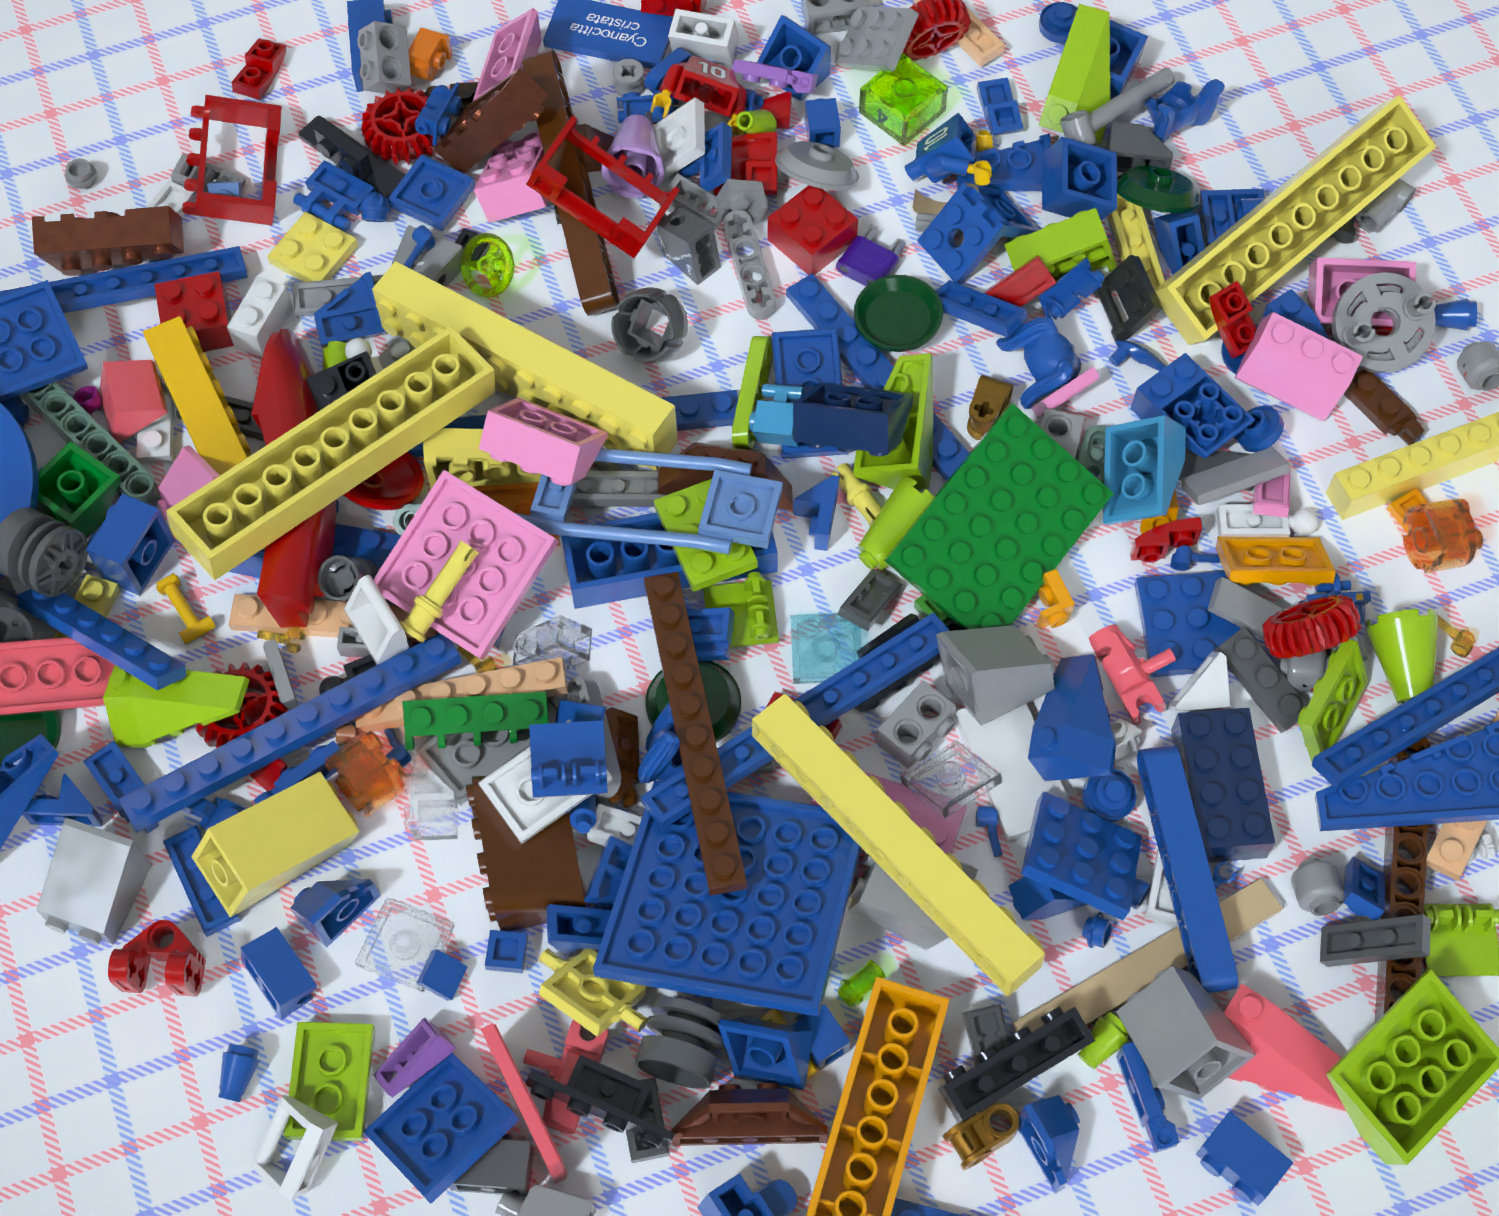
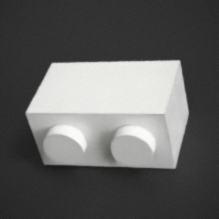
M676 9L668 38L673 51L682 47L693 56L732 64L739 34L735 19Z
M258 276L255 278L227 326L235 349L261 358L263 357L269 337L273 332H280V329H282L293 310V305L285 285Z

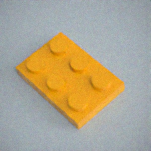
M1217 536L1215 549L1227 579L1236 584L1270 583L1277 586L1285 585L1286 583H1304L1310 586H1318L1321 583L1334 584L1336 571L1319 537Z

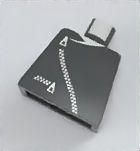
M683 207L675 209L668 216L666 214L663 215L654 230L659 234L664 256L695 284L699 285L721 268L713 225Z

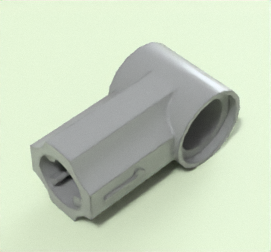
M1400 178L1358 212L1356 220L1359 222L1360 228L1368 233H1379L1396 212H1402L1407 206L1416 188Z

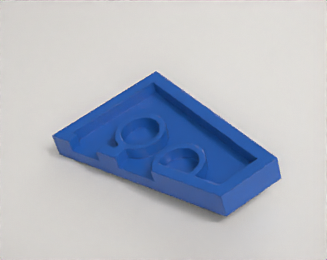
M1050 133L1041 135L1039 140L1024 143V140L1014 142L1012 147L997 151L991 148L976 152L975 161L971 164L985 160L990 163L992 170L990 183L981 186L1001 189L1002 191L1042 192V154L1051 147ZM967 173L966 176L956 174L957 190L963 182L975 184L974 174Z

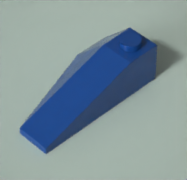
M1094 654L1061 658L1053 676L1055 690L1046 693L1032 728L1028 760L1044 781L1113 775L1117 743L1115 734L1111 730L1110 714L1102 692L1104 689L1096 657Z
M42 734L5 756L2 766H0V849L59 755L58 751Z

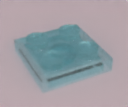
M838 613L790 615L793 684L822 683L859 659L856 651L862 647L861 628L842 618Z

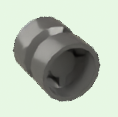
M336 555L328 558L321 565L318 571L319 588L331 600L348 601L359 579L366 575H370L374 579L379 570L372 561L366 558Z

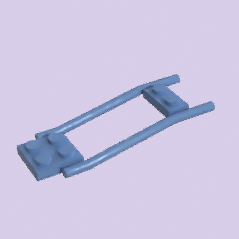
M601 448L594 461L714 471L700 520L698 534L568 523L566 519L578 481L569 486H562L553 483L551 477L541 474L530 509V516L515 513L546 533L559 536L697 548L729 555L732 542L768 549L783 491V482L752 477V464L729 459Z

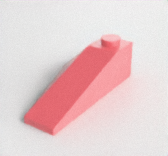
M1241 984L1223 1013L1250 1045L1256 1056L1228 1078L1239 1082L1244 1080L1262 1085L1267 1090L1274 1092L1283 1091L1300 1096L1306 1101L1347 1112L1326 1075L1341 1057L1274 1003Z

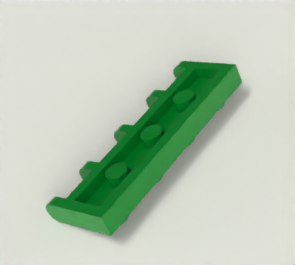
M547 691L402 701L406 751L414 750V736L437 735L438 748L440 749L447 747L446 734L473 732L474 746H482V732L509 730L510 744L518 743L517 729H529L530 724L549 723Z

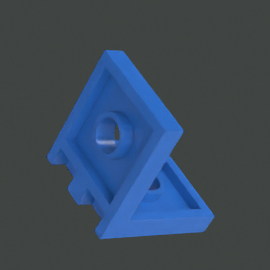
M963 182L917 239V242L953 282L962 285L1002 236L1016 238L1020 235H1028L1039 229L1001 189ZM958 230H961L964 234V241L957 247L954 243V235Z

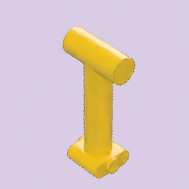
M172 573L155 584L159 594L161 593L162 596L166 594L187 626L186 629L178 633L186 645L216 628L210 616L202 620L198 619L179 589V586H181L179 577Z

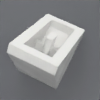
M1212 651L1167 706L1175 711L1231 707L1226 656L1222 652Z

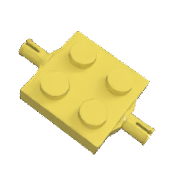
M549 948L541 953L539 962L554 971V974L541 984L539 995L597 1037L613 1023L624 1020L638 1032L645 1028L648 1018L632 1008L644 998L645 985L595 977L593 966L598 953L593 949H585L577 956L568 959H562Z

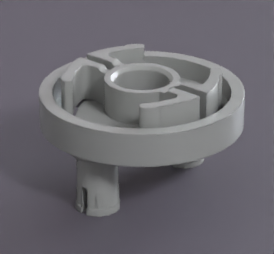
M1382 272L1363 277L1349 286L1335 305L1332 315L1334 341L1362 355L1363 357L1358 368L1364 371L1384 374L1406 368L1423 356L1432 342L1436 325L1434 312L1436 300L1431 302L1430 299L1434 297L1431 293L1425 292L1420 285L1410 278L1397 273ZM1379 284L1398 285V286H1400V287L1402 288V293H1400L1401 289H1400L1399 287H1397V286H1377V285H1379ZM1358 304H1360V305L1356 308V310L1354 311L1353 315L1351 316V314H1352L1353 310L1355 309V307H1356ZM1384 312L1391 317L1393 329L1388 336H1380L1375 333V329H1372L1371 318L1374 313ZM1419 328V329L1422 330V337H1421V339L1417 342V344L1415 345V347L1408 353V351L1413 347V345L1416 343V341H1417V340L1420 338V336H1421V331L1417 330V329ZM1368 352H1372V353H1384V354H1379V355H1378V354H1371V353H1368Z

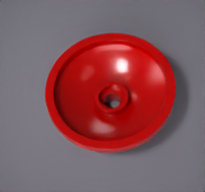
M406 452L346 492L343 496L355 504L373 510L388 511L402 509L406 504H412L419 497L424 485L423 471L415 457L411 453Z

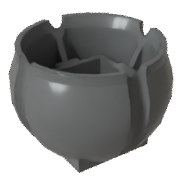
M646 287L629 293L617 305L616 308L619 312L612 316L611 330L617 346L625 355H634V360L656 363L672 357L683 345L682 338L686 337L688 332V312L685 311L681 302L674 295H667L666 291L660 288ZM653 309L667 316L669 320L662 337L646 328Z

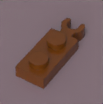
M611 707L605 713L621 771V784L617 793L608 799L611 804L623 800L624 808H628L638 802V794L633 786L640 782L637 774L640 766L638 716Z

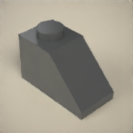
M1112 121L1107 150L1117 153V172L1125 173L1136 166H1157L1170 169L1173 152L1144 124Z
M505 1134L502 1136V1139H499L449 1187L450 1190L503 1195L508 1191L516 1196L526 1197L530 1190L534 1155L531 1141H525V1136Z

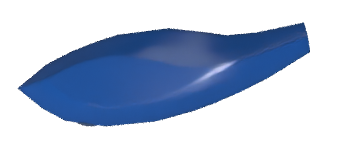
M1116 341L1118 349L1109 357V361L1116 367L1127 357L1158 371L1166 367L1153 353L1130 341Z

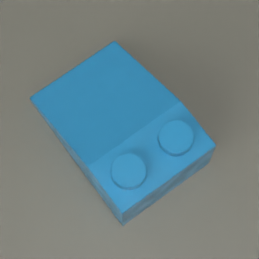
M1165 415L1106 427L1104 485L1114 494L1103 507V524L1112 525L1167 514L1185 461L1186 427Z

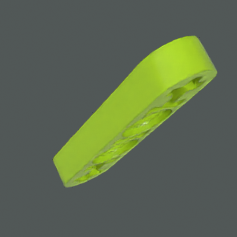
M753 336L750 342L732 426V444L736 448L753 449L756 437L749 429V419L751 412L756 411L757 400L764 401L765 398L762 396L763 384H768L773 359L771 336Z

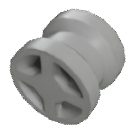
M634 59L619 61L613 69L616 93L621 97L628 92L642 94L645 86L644 70L641 63Z

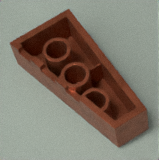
M518 68L470 103L434 151L454 169L463 174L466 173L501 142L507 140L516 130L520 131L529 120L531 122L535 121L544 110L541 104L548 96V93L521 68Z
M169 206L125 209L124 216L107 211L94 212V218L75 217L74 213L60 214V221L48 222L45 221L44 216H33L34 254L67 276L80 275L82 271L90 269L105 271L111 269L113 265L119 264L139 265L142 263V260L153 258L167 260L171 259L173 255L184 253L182 217Z

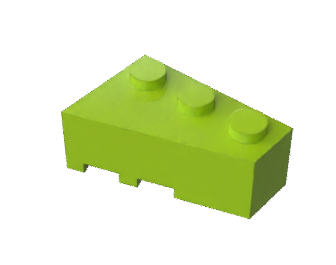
M1096 208L1078 212L1071 218L1058 223H1050L1041 230L1028 235H1020L1004 244L1014 271L1036 255H1039L1056 282L1085 258H1088L1091 270L1107 268L1109 272H1112L1117 267Z

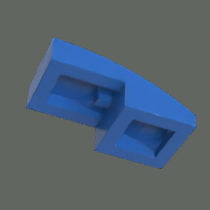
M1008 77L978 82L976 87L978 97L992 136L1022 131L1023 124L1017 100H1013Z

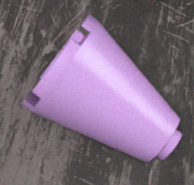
M631 115L623 121L607 153L617 160L622 153L628 158L624 164L643 178L649 172L652 173L654 177L650 183L659 188L664 180L665 168L653 125L643 115ZM601 165V176L603 180L607 181L614 193L626 198L645 197L643 192L604 165Z

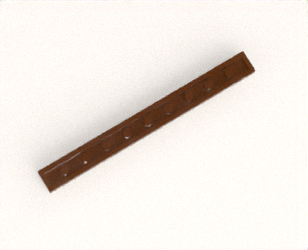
M678 572L645 577L644 586L675 734L681 741L679 753L709 895L747 889V881Z

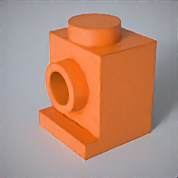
M421 27L408 49L410 74L419 79L433 81L438 70L443 69L446 59L451 60L453 56L449 35Z

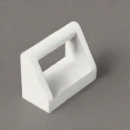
M370 575L363 576L359 579L344 609L376 665H379L409 649L404 629Z
M283 1095L251 1164V1168L279 1195L290 1201L308 1192L338 1122L290 1096ZM290 1116H292L306 1129V1132L288 1172H285L269 1162Z

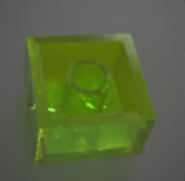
M902 53L894 72L880 71L860 88L859 113L902 146H905L946 111L948 86Z

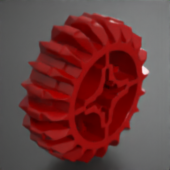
M922 0L918 3H913L910 8L919 13L900 58H904L905 61H918L921 58L926 60L928 57L936 56L942 51L946 52V49L950 46H955L956 41L961 40L964 34L968 32L969 25L971 24L970 14L965 3L962 0Z
M410 86L407 91H401L397 87L394 93L385 90L384 97L375 96L374 103L367 104L366 112L362 113L361 131L368 149L381 156L385 161L392 159L396 166L401 160H405L410 165L411 160L418 159L420 155L432 156L433 148H436L444 135H441L436 146H434L433 135L427 133L422 135L415 128V120L422 108L426 107V101L430 95L426 96L422 89L414 93Z
M1332 595L1314 600L1310 599L1307 602L1287 607L1285 610L1270 616L1262 625L1263 638L1271 655L1278 658L1290 659L1295 656L1300 658L1304 655H1313L1316 652L1325 651L1328 648L1337 647L1340 643L1347 642L1361 629V618L1353 599L1347 596Z
M243 662L240 669L237 670L233 664L229 663L228 671L225 673L216 668L215 673L246 677L249 679L247 689H255L263 694L257 695L256 692L245 693L242 702L243 709L240 710L241 719L237 713L205 726L197 723L195 724L197 725L196 732L199 737L204 738L207 746L218 748L288 712V708L281 704L278 695L279 691L276 689L271 671L264 672L263 667L259 664L251 669L246 662ZM220 723H223L224 725H232V724H233V725H236V726L238 727V729H236V730L225 729V728H222V727H220V726H218V725H216V724H220Z

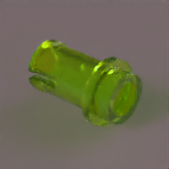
M869 960L864 967L848 980L842 979L840 981L841 986L837 989V992L847 1005L851 1007L855 1003L860 1005L863 1002V996L873 988L876 977L885 979V973L876 962Z

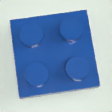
M420 155L387 200L390 208L443 231L476 185L474 178L424 155Z

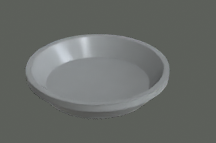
M809 141L794 142L786 148L779 150L775 157V163L782 172L799 182L813 187L828 190H848L854 188L859 180V174L854 168L851 159L841 151L824 144Z

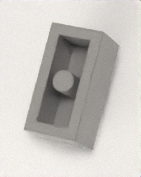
M339 628L337 649L340 656L365 657L370 655L355 628Z

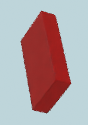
M1036 255L984 291V294L1022 307L1057 282L1039 255Z

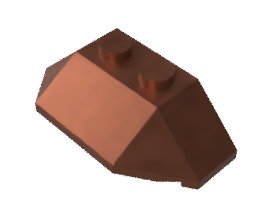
M694 442L679 453L680 455L718 457L750 463L753 465L752 477L783 482V491L778 509L792 510L793 508L791 483L760 450ZM660 467L658 469L657 494L669 495L710 480L713 477L714 471Z
M775 1083L758 1084L757 1089H741V1086L738 1084L719 1085L718 1090H709L671 1129V1132L675 1133L672 1141L673 1146L827 1143L828 1126L788 1088L780 1089V1085Z

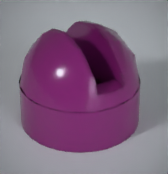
M95 386L82 387L73 395V399L89 415H93L92 412L95 410L100 411L102 408V396Z

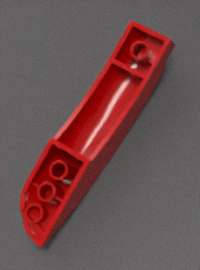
M280 329V332H273L262 357L251 415L263 433L265 445H268L319 412L306 380L307 377L314 375L315 372L301 340L289 329ZM337 499L265 547L257 595L280 628L307 627L309 614H312L314 611V596H325L319 588L318 571L321 565L328 558L332 557Z

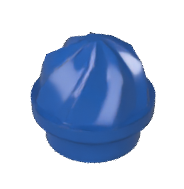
M372 192L363 197L359 212H362V221L387 222V216L391 213V209L386 197L378 192Z

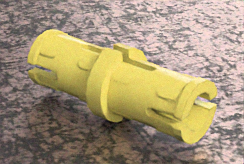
M843 463L836 468L840 474L833 471L831 476H840L839 486L847 495L846 501L850 506H855L866 519L868 525L871 526L882 507L872 496L870 486L862 483L859 478L854 476L853 470L848 463Z

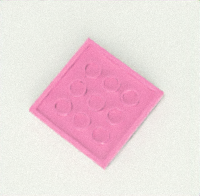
M443 470L373 580L384 598L410 613L415 605L413 600L416 596H423L458 546L460 540L478 551V556L475 557L442 605L443 615L441 618H436L430 627L484 660L559 541Z

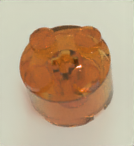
M1448 499L1412 506L1404 516L1403 525L1408 524V535H1403L1406 554L1411 564L1416 569L1423 568L1426 574L1467 566L1473 561L1476 549H1481L1483 546L1482 533L1479 529L1475 528L1469 504L1465 499Z
M369 731L367 734H359L324 760L329 772L334 768L336 769L339 776L334 782L358 812L364 809V816L366 818L404 792L405 784L402 778L406 776L398 761L394 758L388 760L381 751L384 748L383 744L373 731Z

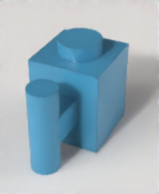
M763 384L762 396L774 399L773 401L757 400L756 411H752L750 414L749 429L759 443L798 447L799 442H794L793 403H790V399L798 400L804 395V387Z

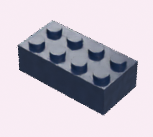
M1250 708L1178 713L1171 728L1173 744L1177 746L1180 753L1208 863L1221 862L1222 860L1238 861L1267 858L1275 845V838Z

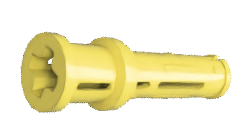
M459 541L458 546L423 596H416L413 600L415 605L403 622L399 621L406 633L424 643L426 640L424 635L434 620L441 618L443 615L442 605L475 557L478 556V551L472 549L471 546L463 541Z

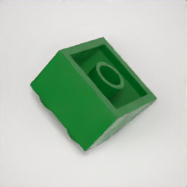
M70 441L38 471L39 492L36 510L52 517L56 521L77 529L84 534L85 538H88L105 521L107 511L112 505L121 478Z

